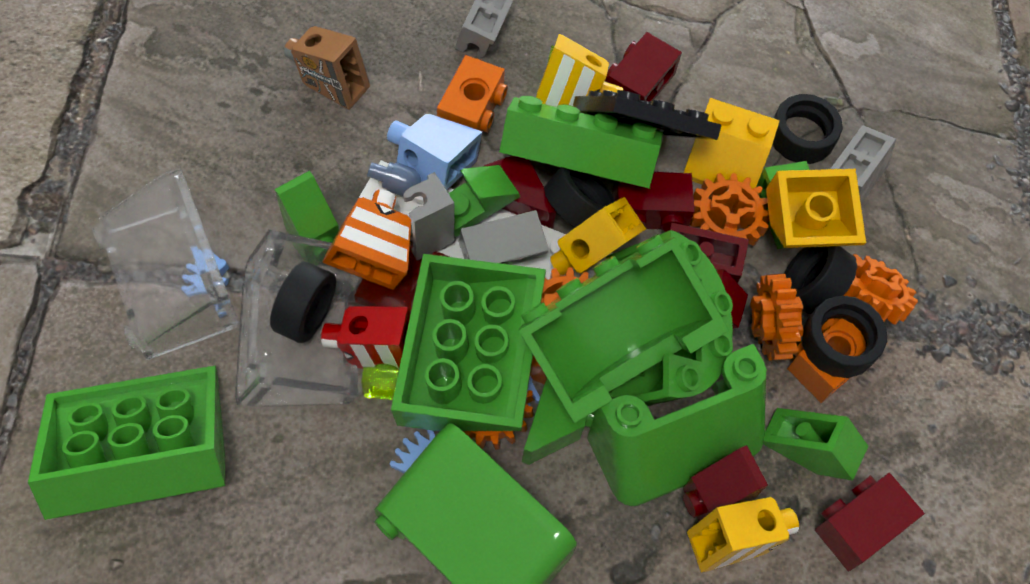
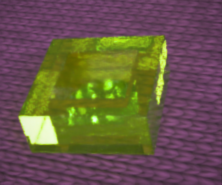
M389 364L363 367L361 384L364 397L393 400L399 369Z

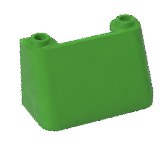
M754 344L738 349L728 355L722 366L724 379L714 384L712 389L715 395L657 419L653 418L643 400L631 395L613 398L611 402L597 409L587 439L618 501L628 506L642 505L685 487L691 477L741 447L747 445L753 457L760 451L765 437L767 369Z
M448 423L434 437L374 509L378 517L374 523L390 540H393L396 536L402 540L407 539L451 584H549L570 561L577 547L576 540L561 522L467 434L452 423Z

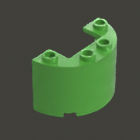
M673 230L660 234L662 240L672 237L676 238L730 331L691 354L684 349L674 354H664L662 361L610 391L609 394L612 399L623 395H631L643 400L647 406L698 395L710 388L720 377L723 363L733 350L731 315L733 303L731 297L726 293L719 274L699 245ZM642 242L608 255L606 259L615 256L619 262L638 252L636 247Z
M657 234L636 247L638 252L619 262L615 256L606 259L593 268L596 275L583 283L580 282L579 278L571 280L556 290L559 298L547 306L545 303H541L521 316L525 323L519 328V332L574 423L611 402L613 399L609 394L610 391L662 361L664 354H674L681 349L691 354L730 331L675 237L662 240L661 236Z

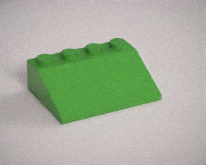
M521 96L520 98L514 97L507 109L499 152L650 188L663 132L656 131L654 126L638 122L630 125L618 122V119L612 115L602 113L595 116L580 113L578 108L571 105H558L555 107L542 104L540 99L533 96Z
M423 254L391 406V412L397 426L441 431L448 423H452L462 431H522L533 354L520 334L519 328L525 323L521 316L533 307L541 304L546 269Z
M216 365L47 394L28 484L44 519L58 518L225 486V447Z

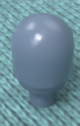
M372 162L367 177L382 181V188L400 196H403L410 187L421 183V177L414 168L397 162L395 164L390 162L388 167Z

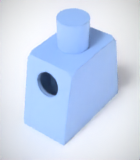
M425 114L412 126L397 120L394 121L389 127L387 140L399 145L397 163L414 168L419 173L422 182L427 180V175L435 172L447 190L462 176L460 170L471 168L477 162L482 131L432 114Z

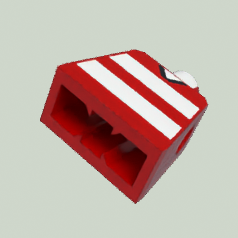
M349 306L344 312L342 324H324L321 342L323 347L340 348L350 366L398 375L411 314L408 307Z

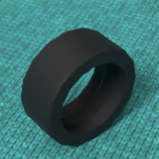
M798 94L788 97L780 104L774 116V119L780 121L773 146L783 157L796 163L807 161V164H813L822 161L831 154L843 130L842 118L832 104L816 95ZM793 117H803L812 120L821 127L825 138L819 141H807L799 138L790 131L786 120Z
M562 167L544 186L545 196L550 205L564 220L575 228L602 208L616 201L609 189L595 175Z
M841 246L804 247L791 260L784 274H786V278H791V289H796V297H800L803 311L807 314H812L815 308L826 299L845 295L855 279L857 263L856 258Z
M305 261L296 265L286 277L275 298L270 314L272 330L297 343H306L312 338L321 326L332 304L337 282L335 274Z
M836 296L826 299L815 308L803 328L802 346L808 359L819 370L834 377L850 378L863 374L883 354L887 344V328L880 314L870 304L855 297ZM829 318L844 319L853 323L864 336L866 341L865 351L857 357L843 355L835 351L826 342L822 334L821 327L823 323Z

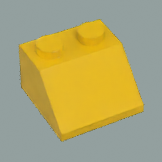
M710 98L705 113L709 114L708 121L721 124L718 140L695 138L683 173H692V182L701 185L706 178L714 183L716 175L719 173L723 175L725 180H729L732 173H736L739 182H743L747 177L751 178L749 186L754 189L765 166L780 120Z
M856 168L776 172L766 188L770 225L784 248L860 246L866 244Z

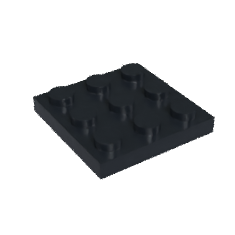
M603 90L602 93L589 91L588 96H575L573 106L578 108L580 113L593 116L600 113L616 117L618 122L630 125L638 122L654 126L656 131L663 132L665 136L718 140L721 124L708 121L709 114L690 109H686V112L675 110V105L659 100H652V102L640 100L641 95L628 91L617 90V93Z

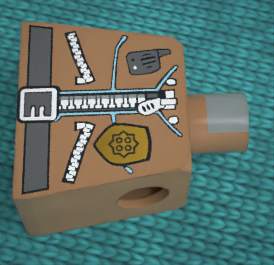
M314 26L309 28L300 39L291 38L287 41L284 54L287 58L295 61L302 82L344 108L350 110L370 87L355 37Z

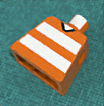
M377 190L373 194L372 201L364 197L358 198L328 249L322 263L393 290L407 274L411 219L409 216L394 210L396 196L387 190Z

